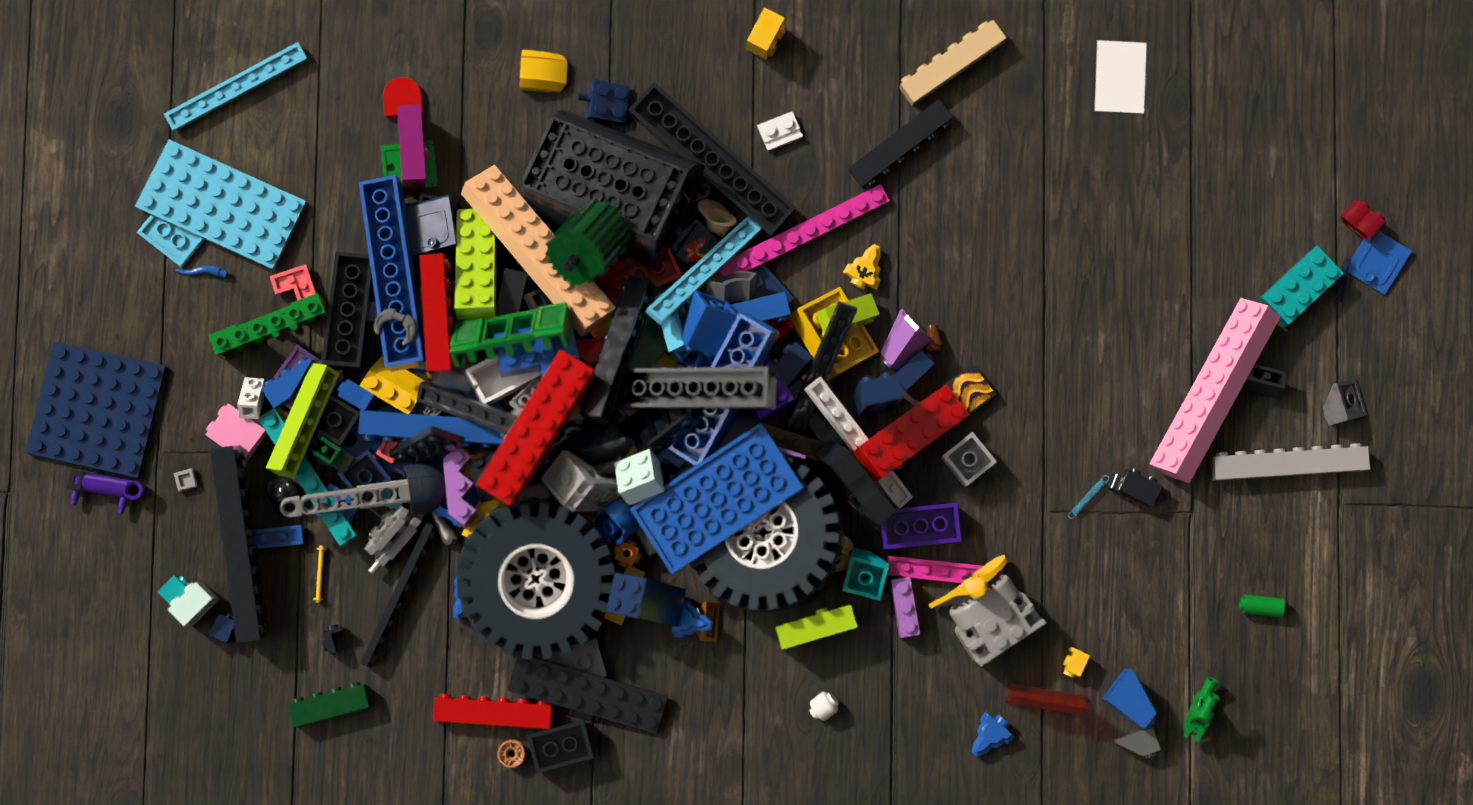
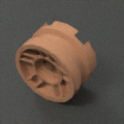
M515 739L508 740L498 749L500 763L508 768L516 767L525 760L526 749L520 741ZM510 750L515 751L514 757L508 756Z

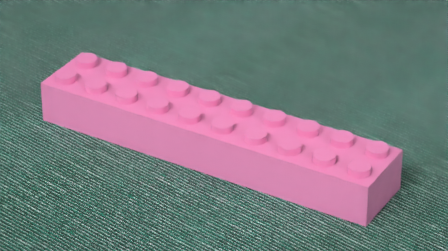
M1240 298L1150 462V465L1162 474L1190 483L1281 317L1271 307Z

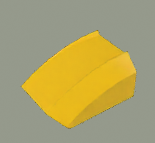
M522 50L520 89L522 91L561 92L566 85L568 61L560 54Z

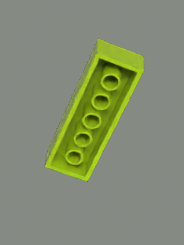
M457 209L455 312L457 320L496 317L497 236L474 209Z

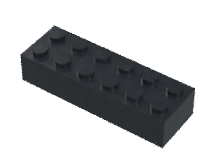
M335 251L321 364L327 365L332 369L363 372L373 293L370 259L367 254Z

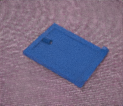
M1380 232L1371 243L1363 239L1351 259L1348 273L1385 295L1405 261L1412 254V250Z

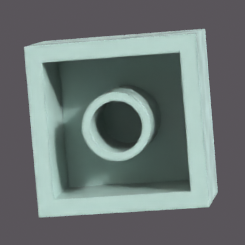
M650 449L615 462L618 491L628 505L664 492L660 462Z
M191 582L185 587V593L181 597L177 596L170 602L171 607L168 611L183 626L192 627L220 599L204 583Z

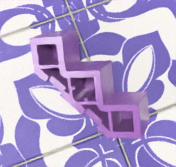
M458 447L456 450L449 452L443 459L447 505L450 517L467 529L479 514L465 502L476 489L475 485L463 476V473L469 467L467 462L472 461V458Z

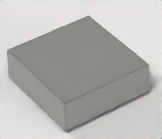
M193 468L174 473L178 492L198 487Z

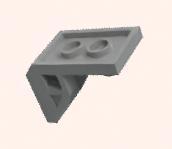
M562 451L541 478L559 502L572 512H599L620 495L617 478H601L592 466L569 451Z

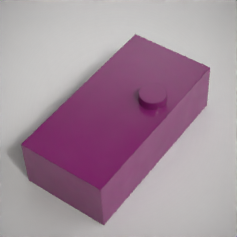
M421 104L397 105L403 190L425 189L424 159H428V149L423 146Z

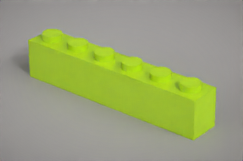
M311 363L268 461L267 469L279 476L295 478L339 376L337 371L327 365Z

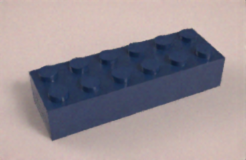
M893 372L881 374V377L878 379H874L873 376L862 378L853 394L857 416L863 417L892 411L897 408L903 399L898 374L893 375Z

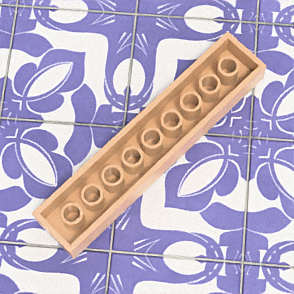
M495 165L465 182L461 195L553 304L567 302L573 318L572 326L581 337L611 318L616 307L594 281L572 286L568 280L564 281L561 275L558 276L556 274L557 271L551 268L553 265L548 263L549 257L545 255L547 251L545 243L551 238L553 233Z

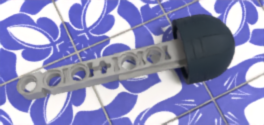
M430 464L404 466V480L309 494L301 498L299 496L288 497L281 502V511L287 517L302 516V513L309 515L408 502L411 516L431 513L443 505L447 498L445 475L440 469ZM395 488H398V497H396ZM385 489L393 491L390 498L382 496V492ZM365 492L373 493V498L369 501L364 500L362 496ZM347 495H350L351 498H354L351 499L350 503H347L346 500L342 499H346ZM336 496L340 497V505H338V500ZM331 497L335 501L332 506H326L323 503L324 499ZM307 500H312L315 502V506L307 509L304 507V503ZM287 503H293L295 509L288 512L284 509V506Z

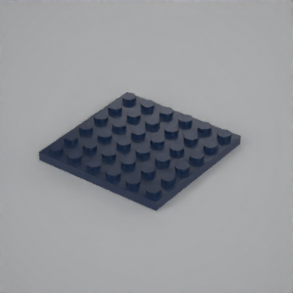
M53 341L26 453L140 478L167 366Z

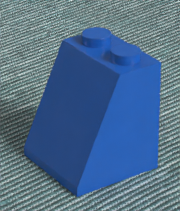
M695 290L681 337L686 345L685 347L693 352H696V350L701 351L708 357L717 356L738 314L729 302Z
M1124 669L1101 700L1137 728H1150L1156 720L1154 718L1156 712L1134 671Z

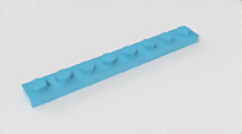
M297 42L164 113V116L175 132L308 59Z
M746 217L649 306L646 313L661 325L693 295L695 290L697 291L758 235L761 229Z

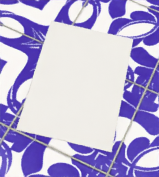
M1097 42L1095 111L1144 113L1146 43Z

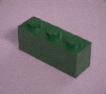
M314 431L307 450L345 474L355 457Z

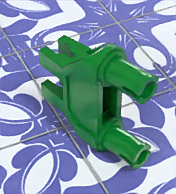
M1208 676L1202 690L1196 692L1184 722V737L1188 738L1190 732L1194 731L1196 733L1194 741L1199 742L1214 717L1213 709L1219 700V697L1213 693L1216 685H1218V681L1215 678Z

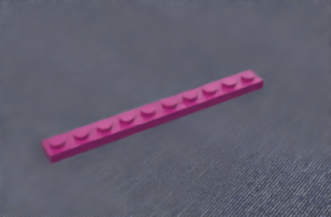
M880 184L734 256L715 276L723 274V277L730 276L736 271L749 272L889 203V199Z

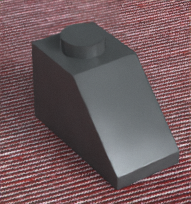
M1153 727L1113 739L1115 744L1137 755H1145V758L1157 755L1156 751L1161 750Z

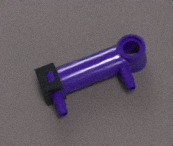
M70 469L67 488L73 489L71 505H77L80 491L120 498L118 513L124 514L128 499L140 501L147 494L146 486L138 481ZM134 486H138L139 492L133 496L131 490Z

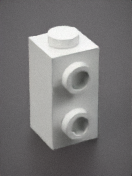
M245 377L237 404L239 418L259 419L265 397L261 389L265 387L264 379Z

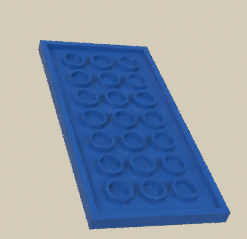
M759 423L665 485L664 492L644 499L632 507L631 511L673 575L804 488L762 423Z

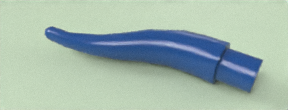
M204 265L191 270L175 269V272L185 275L208 273L226 278L228 275V271L213 265Z

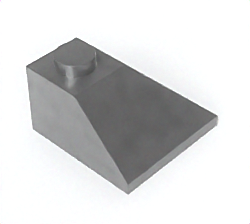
M1356 379L1333 384L1323 406L1324 417L1328 422V426L1367 415Z

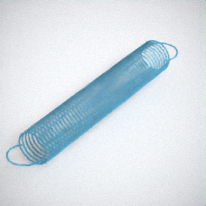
M1100 479L1091 491L1082 498V501L1080 500L1071 510L1075 516L1081 512L1082 506H1086V502L1088 504V500L1090 502L1091 496L1093 494L1095 496L1102 489V484L1105 485L1103 479Z

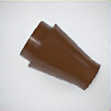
M928 325L926 327V334L932 340L924 349L929 354L941 353L943 344L938 331V325Z

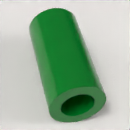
M1245 594L1243 598H1240L1239 609H1242L1243 614L1282 618L1285 610L1284 598Z

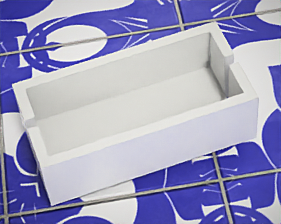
M496 356L494 359L488 358L467 369L465 373L473 390L476 389L475 393L479 401L487 405H491L526 387L535 378L541 379L539 371L501 378L497 362L498 357Z

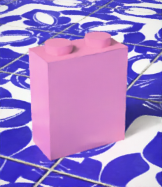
M230 404L224 405L219 410V416L215 422L212 421L206 428L207 433L205 435L222 447L240 445L241 449L243 448L245 452V460L242 461L247 462L267 435V432L252 419L239 418L238 409Z

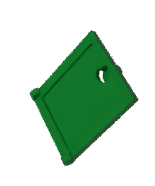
M433 140L423 142V146L428 149V159H424L425 188H437ZM399 144L380 145L383 176L397 175L402 181Z

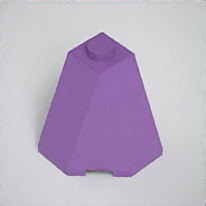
M904 309L899 311L880 352L885 358L883 362L890 369L894 367L898 371L932 340Z

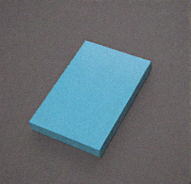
M150 215L137 231L140 236L182 268L205 240L153 215Z

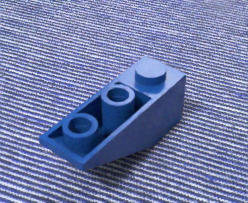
M307 357L297 362L298 366L293 369L288 368L284 370L276 380L272 378L264 383L265 387L261 389L274 409L278 410L294 399L311 363H315L311 357L309 359Z

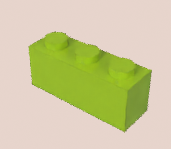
M871 293L844 302L858 309L849 330L859 327L858 324L863 323V325L874 322L873 318L880 315ZM837 304L816 313L823 333L827 329Z

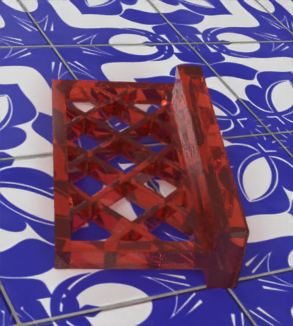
M1008 683L1005 700L1007 703L1083 715V710L1090 708V703H1085L1086 696Z

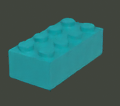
M1316 246L1265 292L1258 301L1261 304L1268 305L1281 316L1278 322L1283 327H1286L1344 273Z

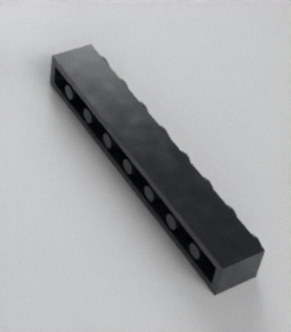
M629 275L627 282L624 284L621 299L618 300L616 313L611 319L609 332L605 336L603 349L599 353V360L594 368L597 374L588 386L585 399L580 405L579 414L587 422L607 425L647 315L646 310L650 306L656 289L650 278Z

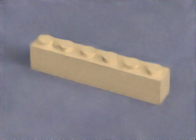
M994 20L989 23L987 21L983 22L978 26L979 30L975 33L969 32L962 38V42L959 44L953 43L947 48L948 51L943 55L941 53L937 54L932 58L933 62L928 65H921L916 70L917 73L913 76L909 74L901 80L902 83L899 88L912 106L1005 42L1006 37Z

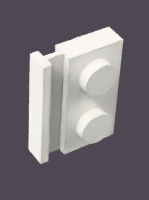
M793 111L757 125L768 152L803 138Z

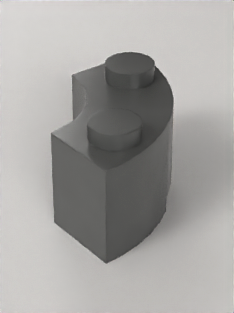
M736 271L730 276L723 277V274L714 276L707 281L706 294L729 303L751 300L756 294L757 273Z

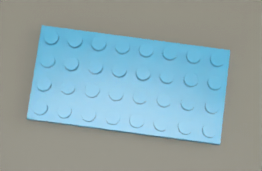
M168 140L135 207L274 270L307 202L181 144Z

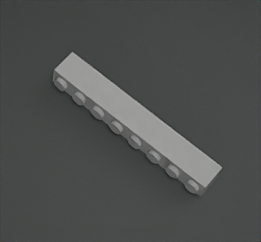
M1362 443L1350 444V448H1343V445H1331V449H1324L1323 446H1314L1312 450H1304V447L1292 448L1293 451L1285 452V448L1273 449L1274 453H1266V450H1255L1254 454H1247V451L1235 452V455L1228 456V452L1216 453V456L1211 458L1213 481L1366 471L1370 470L1368 446L1362 447Z

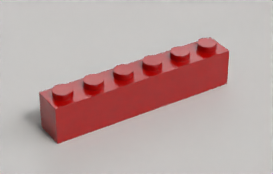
M440 694V697H435L433 721L551 729L553 705H548V702L537 700V704H529L527 699H517V703L510 702V698H498V701H490V697L479 696V700H472L469 695H459V699L451 698L452 694Z

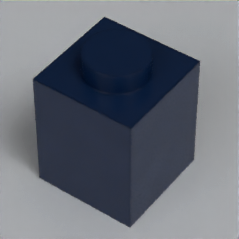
M225 612V614L219 613L209 635L225 643H230L235 633L233 614Z

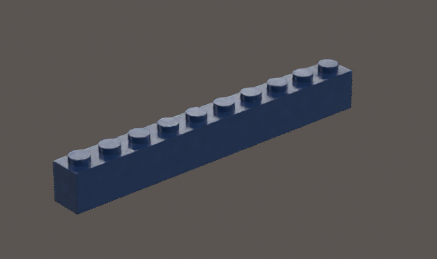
M797 342L793 345L789 343L782 351L784 353L782 358H776L772 362L787 387L813 358ZM755 410L737 411L716 452L754 427L760 420ZM686 461L682 466L683 472L680 475L676 473L669 482L681 476L695 465Z

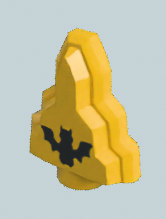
M872 245L865 251L862 257L856 258L852 264L846 266L843 273L852 279L850 283L853 286L862 290L866 286L874 289L878 288L880 282L878 277L880 272L878 262L881 257L880 246Z

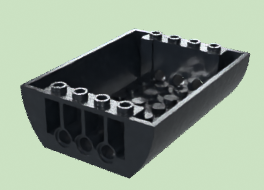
M561 110L552 115L519 184V194L545 224L557 229L573 213L597 198L601 202H610V206L615 205L617 207L616 210L621 211L623 217L626 216V222L631 224L630 231L633 230L634 233L631 236V241L626 245L628 249L621 255L658 270L705 166L570 111ZM574 161L575 166L570 170L566 169L567 162ZM585 168H592V173L589 176H583ZM619 182H626V187L623 190H617ZM638 188H642V196L635 197L634 191Z

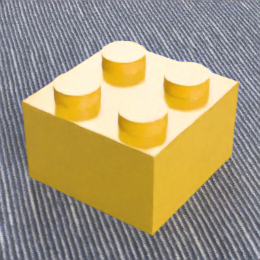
M764 7L747 39L746 50L767 60L769 55L773 56L777 48V39L781 40L786 31L785 18Z

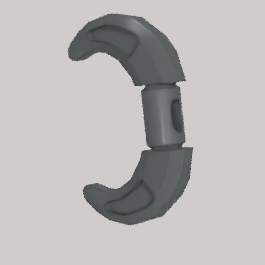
M386 309L379 313L374 323L376 334L380 333V327L384 322L395 319L402 322L406 329V338L402 344L407 345L412 341L416 333V325L411 316L396 312V309Z

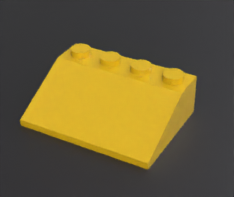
M841 287L801 306L788 317L808 351L813 356V359L824 336L816 313L824 308L836 305L838 301H849ZM863 323L858 324L859 327L848 331L827 382L880 352Z

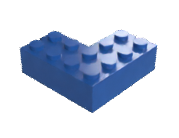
M571 327L569 345L565 348L560 335L551 337L552 347L550 349L544 347L541 339L532 340V352H526L522 342L513 344L515 351L512 356L506 354L504 346L494 347L496 357H498L497 362L501 378L539 371L542 379L559 350L580 361L573 328ZM531 328L515 330L512 335L531 332ZM505 332L494 334V338L504 337ZM585 391V393L583 394V396H582V398L580 399V401H584L585 396H586V391Z

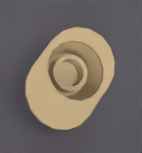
M710 199L699 201L698 210L705 217L706 228L710 232L724 237L730 226L736 224V218L719 202Z

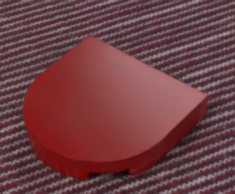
M398 77L391 80L385 86L383 103L386 118L397 116V105L421 104V114H423L421 91L413 80L406 77Z

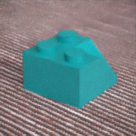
M853 547L842 591L880 600L889 564L873 552Z

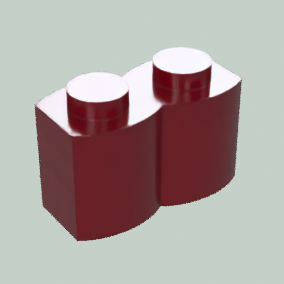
M1356 199L1340 216V221L1369 243L1385 228L1386 224L1382 214L1370 211L1367 203L1364 201L1359 202Z

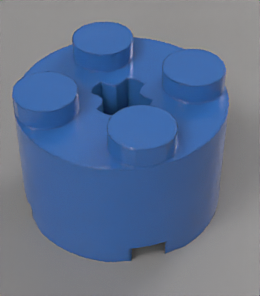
M622 498L612 501L594 516V522L597 521L598 524L596 529L601 533L604 540L610 544L614 542L616 543L615 545H619L638 530L639 522L632 513L631 508L627 505V502Z

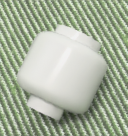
M821 692L810 701V713L815 719L819 718L826 721L837 713L839 702L831 692Z

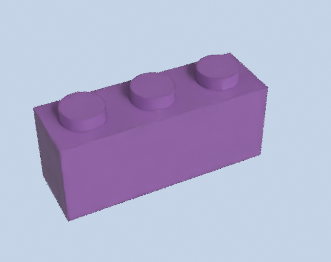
M911 578L890 580L899 638L920 635Z

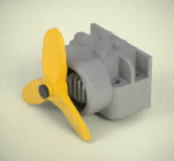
M1005 555L994 558L974 574L971 572L965 574L961 578L963 580L962 584L947 595L929 604V607L932 609L954 597L966 595L952 606L949 613L956 623V636L971 659L980 666L1046 623L1039 617L1034 605L1027 596L1016 589L1009 576L1001 575L993 578L1006 565L1008 560Z

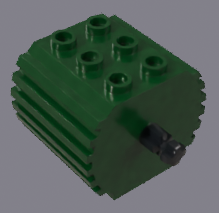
M597 198L573 213L545 243L547 246L545 255L549 257L548 263L553 265L551 268L556 270V274L558 276L561 275L564 281L568 280L572 286L575 284L582 285L585 282L591 283L597 278L598 274L602 276L610 269L608 265H612L619 259L617 255H621L628 249L626 245L631 241V236L634 234L633 230L630 231L631 224L627 223L626 216L623 217L622 212L617 211L615 205L610 206L608 201L601 202Z

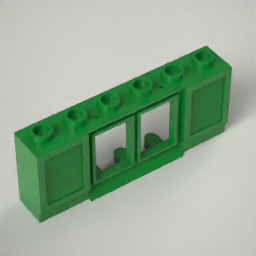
M316 293L292 302L290 306L238 326L235 324L208 336L215 354L223 360H227L226 351L236 347L237 351L243 352L245 349L244 344L254 341L255 344L261 345L263 342L261 337L272 334L273 337L279 338V330L290 327L292 331H297V323L308 320L310 324H315V317L321 314L327 318L328 306L326 301Z
M567 302L513 314L456 322L450 345V354L455 366L460 367L462 354L465 352L470 362L477 361L476 350L485 349L489 359H494L496 356L494 347L504 346L506 354L512 356L515 351L513 346L515 343L522 342L525 351L532 352V340L541 339L544 347L550 349L552 347L551 337L560 335L565 348L569 345L573 318ZM531 328V332L512 335L515 330ZM505 332L504 337L486 340L488 335Z

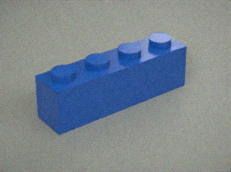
M785 292L731 305L737 314L740 312L749 313L769 325L768 322L776 320V323L787 321V317L791 315Z

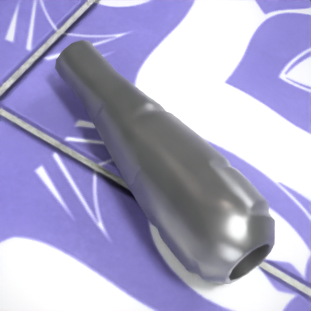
M435 511L431 512L443 543L447 546L455 544L458 538L451 525L445 518L436 515Z

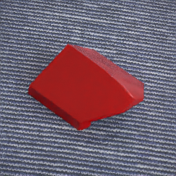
M605 338L576 343L578 355L585 361L586 365H597Z

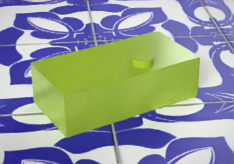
M848 605L828 611L827 608L816 611L814 616L775 627L782 650L857 628L852 607Z

